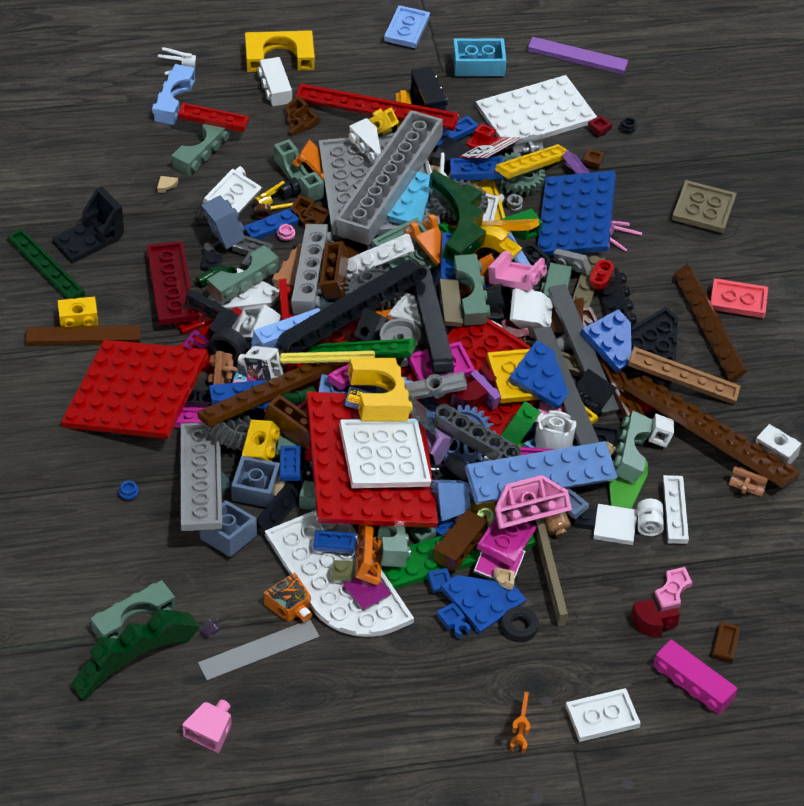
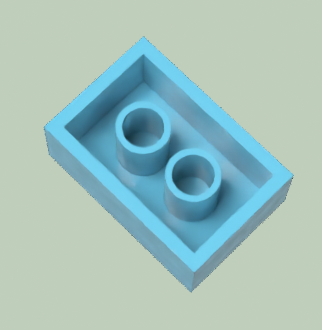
M504 38L454 39L453 63L455 76H505L506 53Z

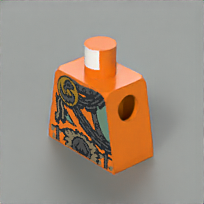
M295 572L264 592V605L285 621L290 622L299 617L303 622H307L312 617V613L309 610L311 608V595Z

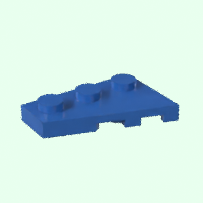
M267 379L209 385L212 405L251 389L256 385H260L266 382ZM271 400L262 403L256 407H253L249 410L261 408L265 409L266 411L267 405L271 402Z

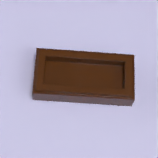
M720 622L712 659L732 664L740 626Z

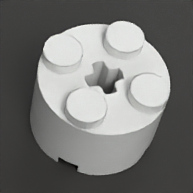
M553 410L543 415L544 412L541 413L537 419L534 435L536 448L556 450L572 447L576 421H572L570 415L561 411Z

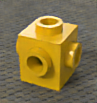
M392 107L384 111L379 109L372 113L373 117L369 118L376 126L377 133L382 132L383 135L392 131L391 127L399 123Z

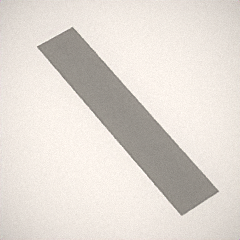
M309 619L307 622L296 624L198 662L206 679L209 680L320 636Z

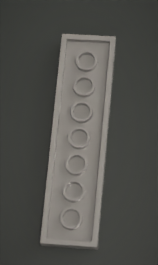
M204 423L181 424V531L222 529L220 442L215 441V437L210 436V432L207 430L208 426Z

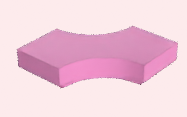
M685 567L666 571V584L654 592V597L660 611L679 608L681 605L680 594L692 586V581Z

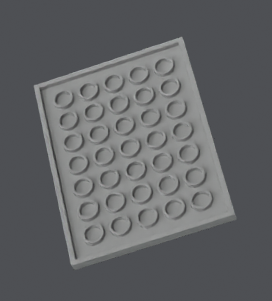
M395 133L378 135L381 152ZM349 137L319 140L333 240L346 239L336 235L335 219L374 162H371L359 150L356 144L350 141ZM428 158L418 172L431 174ZM429 197L422 223L428 220V215L434 214L438 224H440L439 215H436V211H432L433 206H430L431 201ZM387 218L376 236L383 235L400 226V224L390 222Z

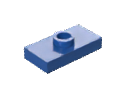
M281 446L280 481H300V446Z
M316 530L313 551L354 554L356 533Z

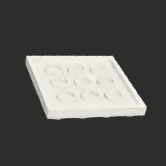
M408 419V421L340 420L339 427L351 488L430 487L431 478L417 419Z

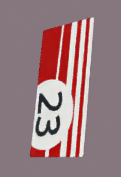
M493 137L459 157L488 158L523 137Z

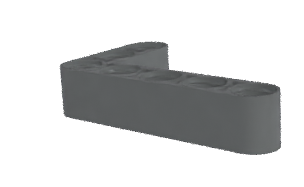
M445 404L437 407L433 420L434 425L489 459L496 460L508 458V455L513 457L521 455V450L516 444Z

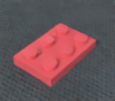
M714 278L711 304L716 311L764 318L768 287Z

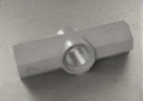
M464 372L445 376L433 374L425 380L406 383V389L409 393L408 399L411 401L431 396L441 398L446 393L467 389Z

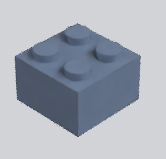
M219 195L201 205L212 232L226 249L245 239L243 234L245 229L237 219L239 214L235 208H232L228 199L224 200Z
M241 456L231 486L232 501L267 507L274 498L277 478L280 475V463Z
M226 500L222 503V529L200 530V539L231 557L257 536V518Z

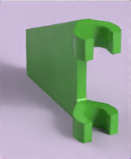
M645 461L643 473L635 484L620 477L609 481L611 506L632 509L648 475L647 461Z

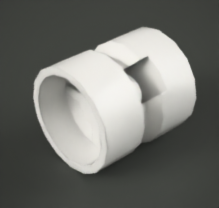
M656 499L640 501L637 505L638 531L644 536L659 535L664 530L663 504Z

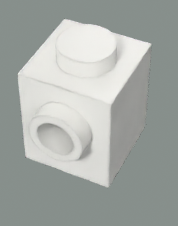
M655 414L648 442L667 447L674 434V420Z

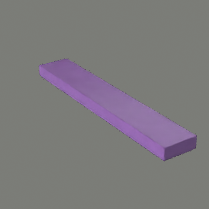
M532 37L528 46V52L624 75L628 65V60L536 37Z

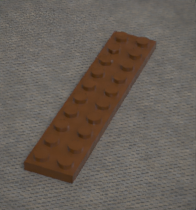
M642 375L625 382L624 390L780 487H784L798 479L800 472L793 465L784 463L779 460L777 455L766 452L761 445L748 441L746 436L732 431L731 427L726 424L719 423L712 415L701 412L696 405L688 404L681 396L669 392L665 386L657 385L653 382L652 378Z

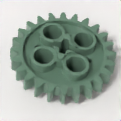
M512 152L509 156L505 153L503 162L521 157V154L515 155ZM541 167L509 179L505 177V179L495 181L496 186H500V190L506 189V193L513 191V194L519 192L522 195L525 192L529 195L530 191L535 193L536 189L540 190V186H543L545 170Z

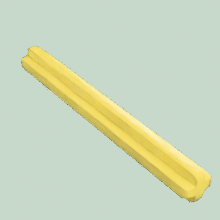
M374 351L280 354V362L282 364L349 362L350 358H375Z

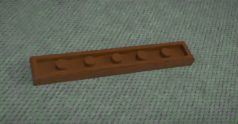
M140 325L27 327L26 345H100L103 340L140 343L141 329Z

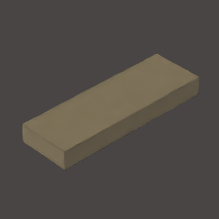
M440 279L438 284L444 326L462 327L463 316L458 280Z

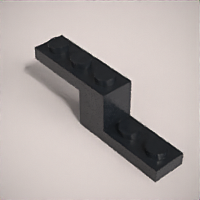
M191 289L186 294V306L214 320L208 329V339H211L215 331L221 327L236 328L240 315L235 311L227 309L218 302L210 300L201 293ZM220 340L225 347L235 351L230 343ZM245 340L247 343V349L244 354H246L252 348L251 343L247 340Z

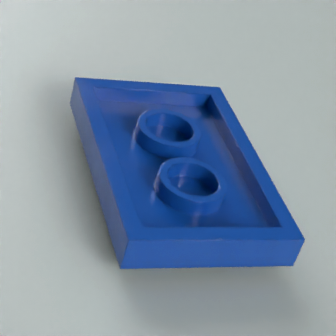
M503 156L450 158L451 180L455 178L457 182H460L461 179L464 181L488 179L497 181L505 179V176L495 170L497 164L503 163Z

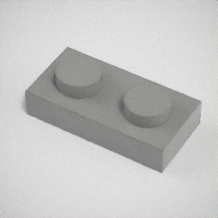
M556 249L553 253L557 264L571 266L572 270L586 274L591 270L586 255Z

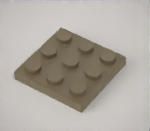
M685 180L672 220L724 233L737 193Z

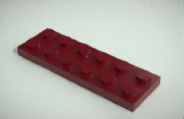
M183 241L147 245L159 325L196 321L195 310L185 305L186 294L191 289Z

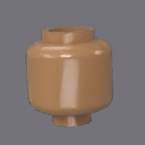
M566 512L543 517L548 535H555L558 538L567 533L566 530L570 527V521Z

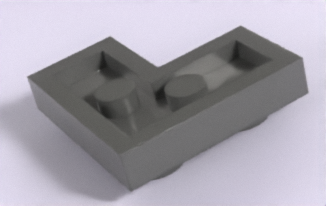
M244 235L245 239L233 245V251L247 255L242 262V269L247 270L250 267V253L264 245L273 251V244Z

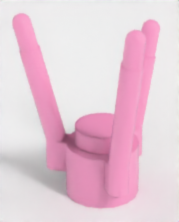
M612 221L611 235L614 230L639 236L642 235L641 232L615 226H629L630 224L627 222ZM610 238V242L612 244H614L624 252L627 251L625 247H623L621 244Z

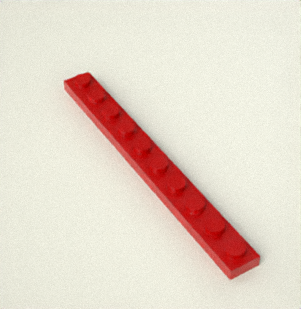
M300 84L295 97L299 95L309 104L372 116V113L379 109L384 111L392 107L398 121H404L412 110L443 119V129L450 131L455 130L459 120V114L456 112L307 84Z

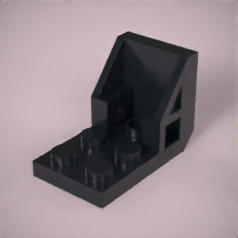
M103 186L95 190L82 211L83 222L52 237L53 243L72 264L119 241L124 234L122 206Z

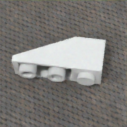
M366 118L349 126V139L352 143L356 144L359 150L371 162L375 163L381 154L376 126Z

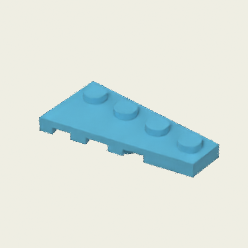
M416 173L387 215L388 221L402 225L418 217L422 223L425 209L428 205V198L432 190L428 187L429 174Z

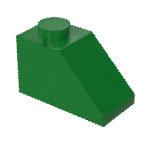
M524 401L501 436L518 446L541 412Z

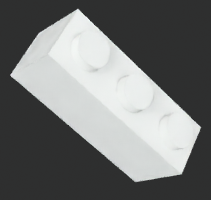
M280 57L260 60V67L257 68L259 78L262 77L263 89L266 88L267 100H270L272 106L288 104L292 101V89Z

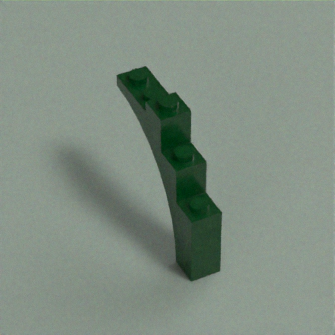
M434 170L430 174L428 187L437 192L448 203L457 221V229L453 236L445 243L443 258L454 264V256L473 254L484 244L486 230L480 227L484 211L478 208L481 203L482 192L470 184L463 187Z
M157 609L146 624L129 623L118 638L100 637L89 651L92 657L72 681L71 686L81 699H88L102 682L132 659L166 644L189 642L200 626L189 612Z

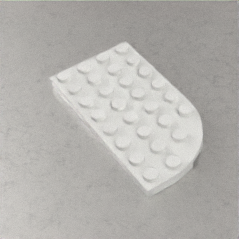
M316 510L265 531V537L288 573L291 575L295 572L310 593V607L313 612L331 628L349 635L373 637L389 634L414 623V617L382 570L381 582L391 592V595L381 600L378 605L374 604L364 611L343 588V584L347 581H331L330 573L333 560L354 561L352 578L356 575L358 534L351 524L317 523ZM315 531L356 533L354 554L313 551Z

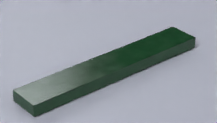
M22 228L7 236V241L65 299H76L85 296V290Z

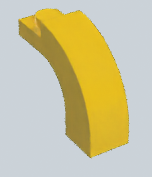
M488 225L481 227L486 230L484 244L473 254L478 256L483 247H488L500 254L504 251L511 252L512 261L520 253L522 247L508 238L509 231L497 226Z

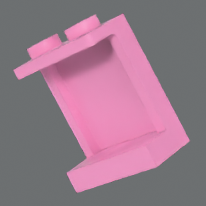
M504 251L488 267L489 283L495 285L502 284L503 286L530 291L546 274L545 259L540 258L533 266L511 262V252Z

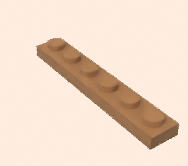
M636 347L633 348L627 365L731 404H735L737 401L740 385Z

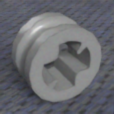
M517 194L509 195L506 204L507 208L510 211L521 210L523 198Z

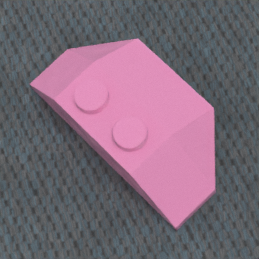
M543 475L505 484L495 507L499 529L572 510L568 490Z

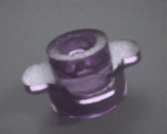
M213 619L205 622L202 625L203 628L200 634H205L207 638L215 635L221 629L218 625L220 620L216 619L213 621Z

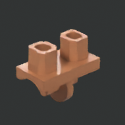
M216 351V355L210 356V364L215 367V372L209 374V383L213 385L230 383L232 373L238 372V368L233 367V354Z
M735 466L729 485L741 489L743 494L749 492L762 497L768 479L759 473L755 474L748 471L745 467L740 466L738 468Z

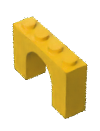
M312 31L245 32L247 72H258L257 68L260 67V60H264L265 54L274 49H286L294 53L297 58L298 71L314 70L315 56Z
M350 358L347 374L351 385H374L388 391L387 393L360 394L358 411L361 421H408L409 413H412V402L408 399L409 393L405 389V380L401 377V367L397 365L396 358Z

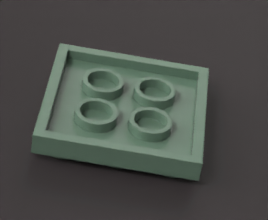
M418 217L373 239L371 244L373 247H377L405 235L404 230L410 228L408 225L412 222L418 224L420 234L427 230ZM411 238L415 252L386 264L391 270L406 260L414 258L421 265H429L430 271L440 266V264L436 266L414 238Z

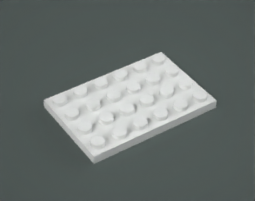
M566 75L476 101L475 107L489 127L496 129V137L524 138L533 134H542L544 139L587 126L590 120L597 117ZM510 144L509 146L505 147V150L511 149V148H512V144Z

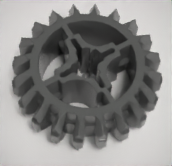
M242 412L211 427H207V430L210 432V436L215 437V441H219L227 449L230 447L234 451L236 449L242 451L250 422L253 419H250V415Z

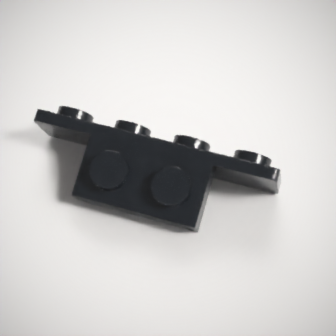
M614 268L616 282L600 289L606 316L619 309L631 322L632 327L638 321L632 311L634 305L631 299H629L631 292L626 285L628 280L624 272L621 273L618 268Z

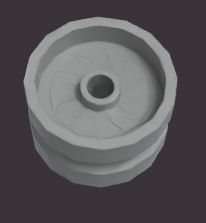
M398 318L392 319L382 326L379 340L414 338L416 345L413 353L421 351V331L414 322ZM407 357L396 358L398 366H409Z

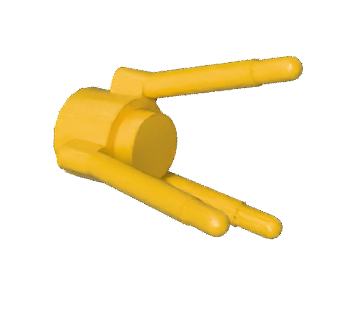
M281 181L265 193L260 194V196L255 197V204H272L271 196L278 192V188L284 184V181ZM293 203L271 206V210L291 207Z

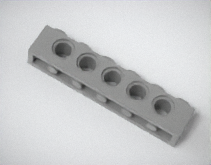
M306 224L291 301L293 314H302L320 307L319 294H322L319 283L325 243H331L332 233L328 232V224Z

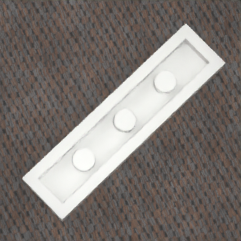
M402 235L349 258L347 278H353L352 273L359 274V269L365 271V267H368L369 270L373 266L378 268L415 252L410 235Z
M663 475L668 543L688 544L689 536L683 476Z

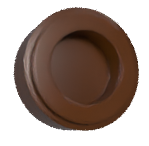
M258 204L253 209L254 217L259 220L272 215L271 206L268 204Z

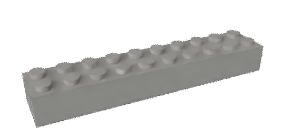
M412 110L408 113L336 217L337 236L370 245L388 218L387 215L443 136V119Z

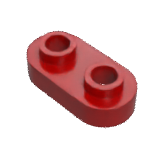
M599 260L596 263L589 279V284L593 288L603 289L607 286L613 274V263L609 260Z

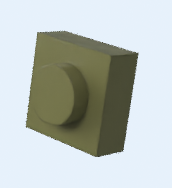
M333 560L330 573L331 581L351 582L354 561Z

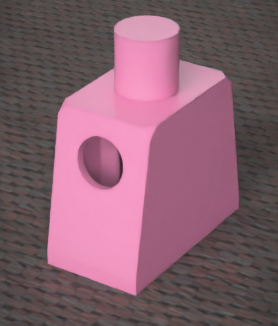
M220 700L216 706L208 702L203 703L183 723V736L219 753L231 728V715L228 713L230 704L225 700Z

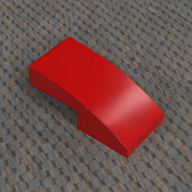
M481 123L474 130L473 137L465 145L470 150L492 139L496 129Z

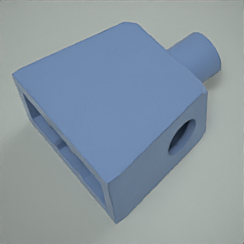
M431 480L432 490L435 495L437 518L444 521L464 514L467 509L471 510L470 501L474 500L468 483L461 480Z

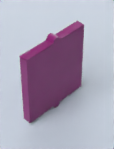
M370 570L367 572V574L374 576ZM354 576L351 582L347 581L343 584V588L363 611L374 604L378 605L381 600L391 595V592L381 580L379 585H375Z

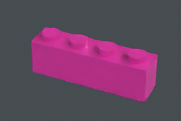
M672 639L656 654L653 666L660 673L672 679L676 685L688 691L693 698H697L704 703L709 710L715 711L720 715L735 700L738 689L736 686Z

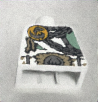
M253 346L246 354H240L238 357V364L245 366L247 377L253 380L267 379L269 381L283 374L279 352L276 348Z

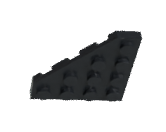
M664 307L632 326L631 351L636 347L676 362L678 317L667 307ZM639 370L645 376L652 378L653 382L657 385L666 387L672 383Z

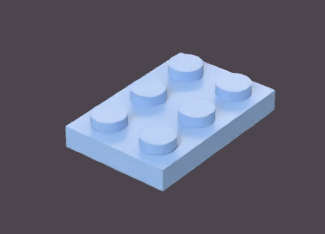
M399 5L385 33L384 41L416 48L430 18V12Z

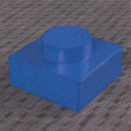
M448 568L427 573L432 593L441 592V585L451 579Z

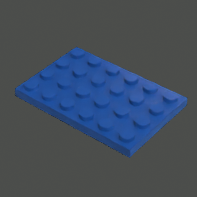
M615 170L546 177L541 213L542 229L539 231L538 247L547 256H554L553 253L556 249L578 254L609 251L616 181Z

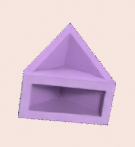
M431 420L426 429L429 452L435 465L442 462L455 438L438 429Z

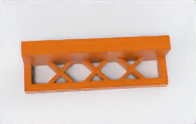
M358 525L355 577L379 585L381 580L379 549L382 539H377L376 528L373 525ZM370 570L374 576L367 574V572Z

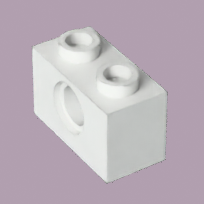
M770 424L759 434L755 442L761 445L766 452L777 455L779 460L789 464L798 457L802 444Z

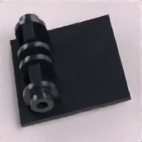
M589 368L576 385L583 405L596 415L600 413L617 389V387Z

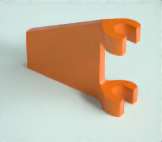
M308 140L292 163L299 167L305 161L324 182L320 149L311 140Z
M431 214L427 216L428 220L422 223L426 229H429L428 231L420 234L418 224L412 222L408 225L410 228L405 229L404 233L414 238L437 266L441 260L442 235L436 216Z
M529 692L524 693L521 716L513 722L512 732L516 733L518 727L519 731L517 736L510 741V751H514L515 745L522 746L521 753H525L527 750V741L523 737V727L525 728L524 734L528 735L530 723L526 719L525 714Z

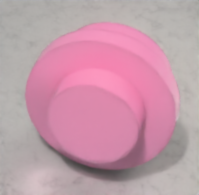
M283 224L279 227L277 236L281 240L288 241L295 237V230L291 225Z

